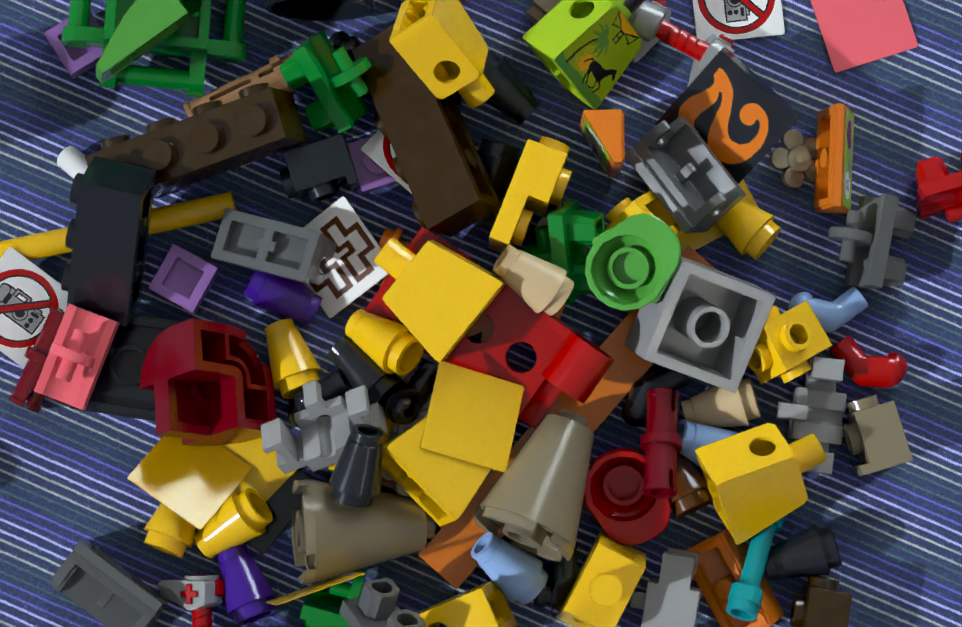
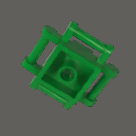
M70 0L68 25L63 27L61 43L77 48L99 47L103 48V53L121 19L135 0H106L104 28L89 27L91 0ZM212 0L182 1L181 4L188 12L186 25L144 55L172 58L189 56V70L129 65L105 83L101 84L100 82V87L115 88V84L187 90V96L203 97L206 58L217 59L227 63H244L247 61L248 46L243 43L246 0H226L223 40L209 39Z

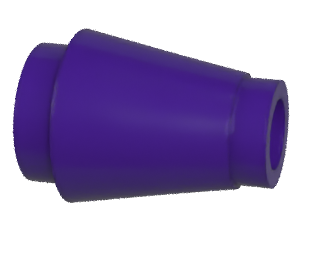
M257 270L254 271L242 294L253 300L252 306L297 321L300 320L307 325L314 317L323 299L302 282Z
M246 544L231 547L217 555L224 584L228 616H234L238 626L254 623L277 611L275 605L266 603L275 599L277 595L253 556L249 553Z

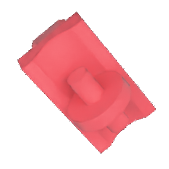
M68 303L34 392L78 409L86 410L120 323Z

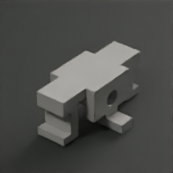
M813 356V358L807 360L812 369L805 372L804 386L793 388L791 403H778L777 418L789 420L787 439L799 440L811 433L817 437L825 452L827 461L806 472L826 475L832 474L834 453H828L829 444L841 445L843 415L847 394L835 391L836 383L843 381L845 360Z
M316 380L303 384L306 409L294 413L295 422L301 428L302 435L295 437L280 418L261 425L263 451L267 454L276 450L277 466L284 474L307 465L314 472L337 463L351 434L352 426L355 424L372 425L381 429L384 433L383 436L388 435L385 411L378 402L369 405L368 390L365 385L345 392L346 401L341 395L325 401L322 398L321 384Z
M671 547L663 553L659 579L652 578L648 582L646 593L634 591L632 594L630 607L644 610L641 627H696L702 589L691 587L692 578L697 573L700 553Z

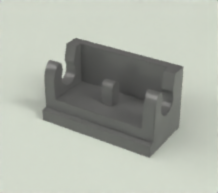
M678 117L670 125L665 120L660 122L625 153L626 158L685 234L707 232L746 196L745 192L686 117Z
M225 208L211 258L306 284L311 282L320 285L325 280L324 274L319 272L321 260L323 257L333 258L337 244L318 231Z
M89 540L79 541L72 549L73 551L50 581L54 589L64 594L106 627H151L170 602Z

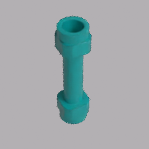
M785 516L751 537L739 582L732 583L728 595L726 612L730 616L744 621L756 620L763 600V590L759 587L774 533L782 531Z

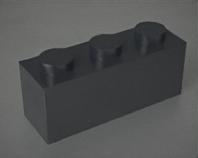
M94 156L85 173L76 174L70 192V203L77 205L76 217H73L70 221L65 241L66 248L72 249V259L65 266L61 282V289L68 292L67 306L68 303L116 321L120 323V326L127 327L141 300L156 170Z

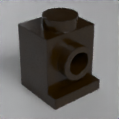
M808 576L807 586L803 585L802 596L794 595L790 610V626L847 627L852 594L838 591L840 581Z

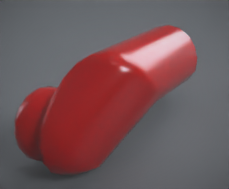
M850 334L829 349L836 359L845 360L844 370L860 386L890 388L898 385L902 381V377L907 373V362L900 354L890 352L887 356L865 355Z

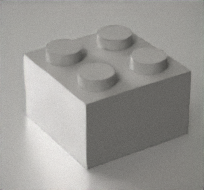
M681 256L679 266L669 280L660 300L655 304L650 303L639 309L625 346L647 361L736 393L776 296L755 284Z

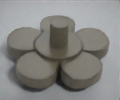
M792 129L787 131L781 138L782 147L775 148L770 153L771 166L777 170L786 168L782 172L781 178L783 184L789 188L802 186L804 179L809 182H815V160L813 158H816V137L812 136L803 141V135L799 130Z

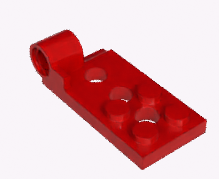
M423 226L407 247L417 255L428 240H434L485 268L435 232L425 229ZM388 275L365 311L403 324L382 299L396 281L391 275ZM507 284L483 312L493 321L494 331L490 339L485 342H476L470 339L466 333L444 360V362L524 386L518 419L534 429L538 426L561 391L585 404L615 361L605 351L596 346L595 343L556 316H550L543 311L536 313ZM525 342L534 348L537 359L531 370L520 372L510 366L507 353L514 343ZM424 348L423 353L435 360Z

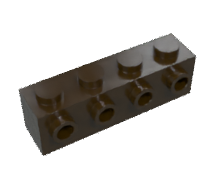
M393 24L353 49L352 53L355 60L366 56L372 65L370 69L360 76L369 90L367 94L371 96L377 110L374 114L376 125L384 137L389 139L396 157L393 158L395 170L399 177L409 185L415 201L412 203V209L416 219L425 229L452 237L500 209L501 204L453 94L441 100L433 95L390 43L389 39L394 27Z
M259 83L238 92L240 99L222 104L221 100L200 104L192 109L193 116L177 122L176 118H165L152 122L146 126L147 133L131 139L130 135H120L109 138L100 143L102 150L85 156L87 166H89L94 156H99L156 170L153 198L306 143L307 139L293 94L269 87L268 83Z

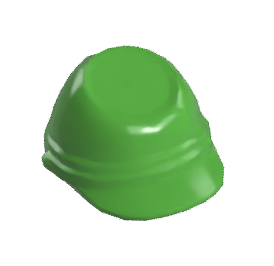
M645 213L630 216L592 240L593 246L586 257L585 276L591 291L597 299L608 307L626 311L640 309L650 303L655 304L660 300L669 280L679 266L682 253L680 241L676 233L660 218Z

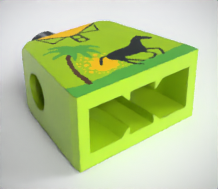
M562 0L531 27L522 38L565 90L596 110L641 48L642 39L630 25L628 19L645 0Z

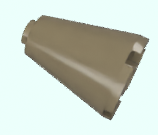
M560 410L558 415H546L508 466L505 473L502 474L478 506L473 517L476 525L486 533L492 532L495 536L498 530L501 529L507 537L512 539L510 544L534 556L556 562H561L563 557L567 561L571 560L576 545L594 441L593 432L587 428L588 420L568 410Z
M310 479L294 480L292 495H302L301 509H291L295 567H306V570L298 577L301 584L317 583L422 551L426 547L427 539H434L435 521L412 497H402L398 494L381 491L378 496L374 497L371 506L353 507L335 500L332 497L333 487L328 482Z

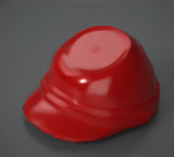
M617 448L607 451L594 460L588 470L583 505L591 516L598 521L609 538L619 544L631 546L639 545L658 537L669 525L671 509L669 498H652L650 495L646 496L643 494L645 454L628 448Z

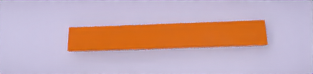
M689 245L681 253L683 257L714 268ZM639 309L631 310L599 347L615 361L585 404L561 391L538 426L546 415H558L560 410H568L588 420L587 428L594 432L626 396L634 382L646 373L653 362L641 358L625 346ZM530 426L511 448L507 468L538 426L535 429ZM492 470L486 476L463 514L457 520L444 525L435 535L434 539L418 554L421 559L456 589L479 565L471 557V550L476 541L486 532L476 525L473 517L478 506L502 476L503 472ZM499 529L496 537L502 538L505 534Z

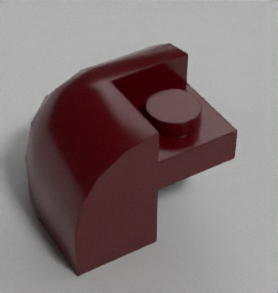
M191 318L172 325L158 334L147 351L141 368L140 389L154 391L156 435L182 438V445L192 446L235 444L262 437L261 425L276 419L273 379L270 363L262 365L253 347L245 340L246 331L232 325Z

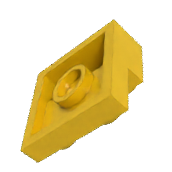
M541 136L539 143L530 139L527 140L490 233V249L502 253L508 245L514 244L521 247L531 224L533 213L536 212L545 216L549 204L557 207L560 206L572 171L564 168L570 150L569 146Z

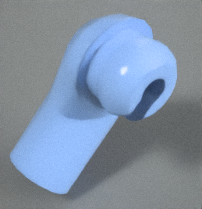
M851 287L832 302L813 298L809 292H800L791 298L788 308L791 309L807 300L825 333L836 331L868 307L867 301L855 287Z

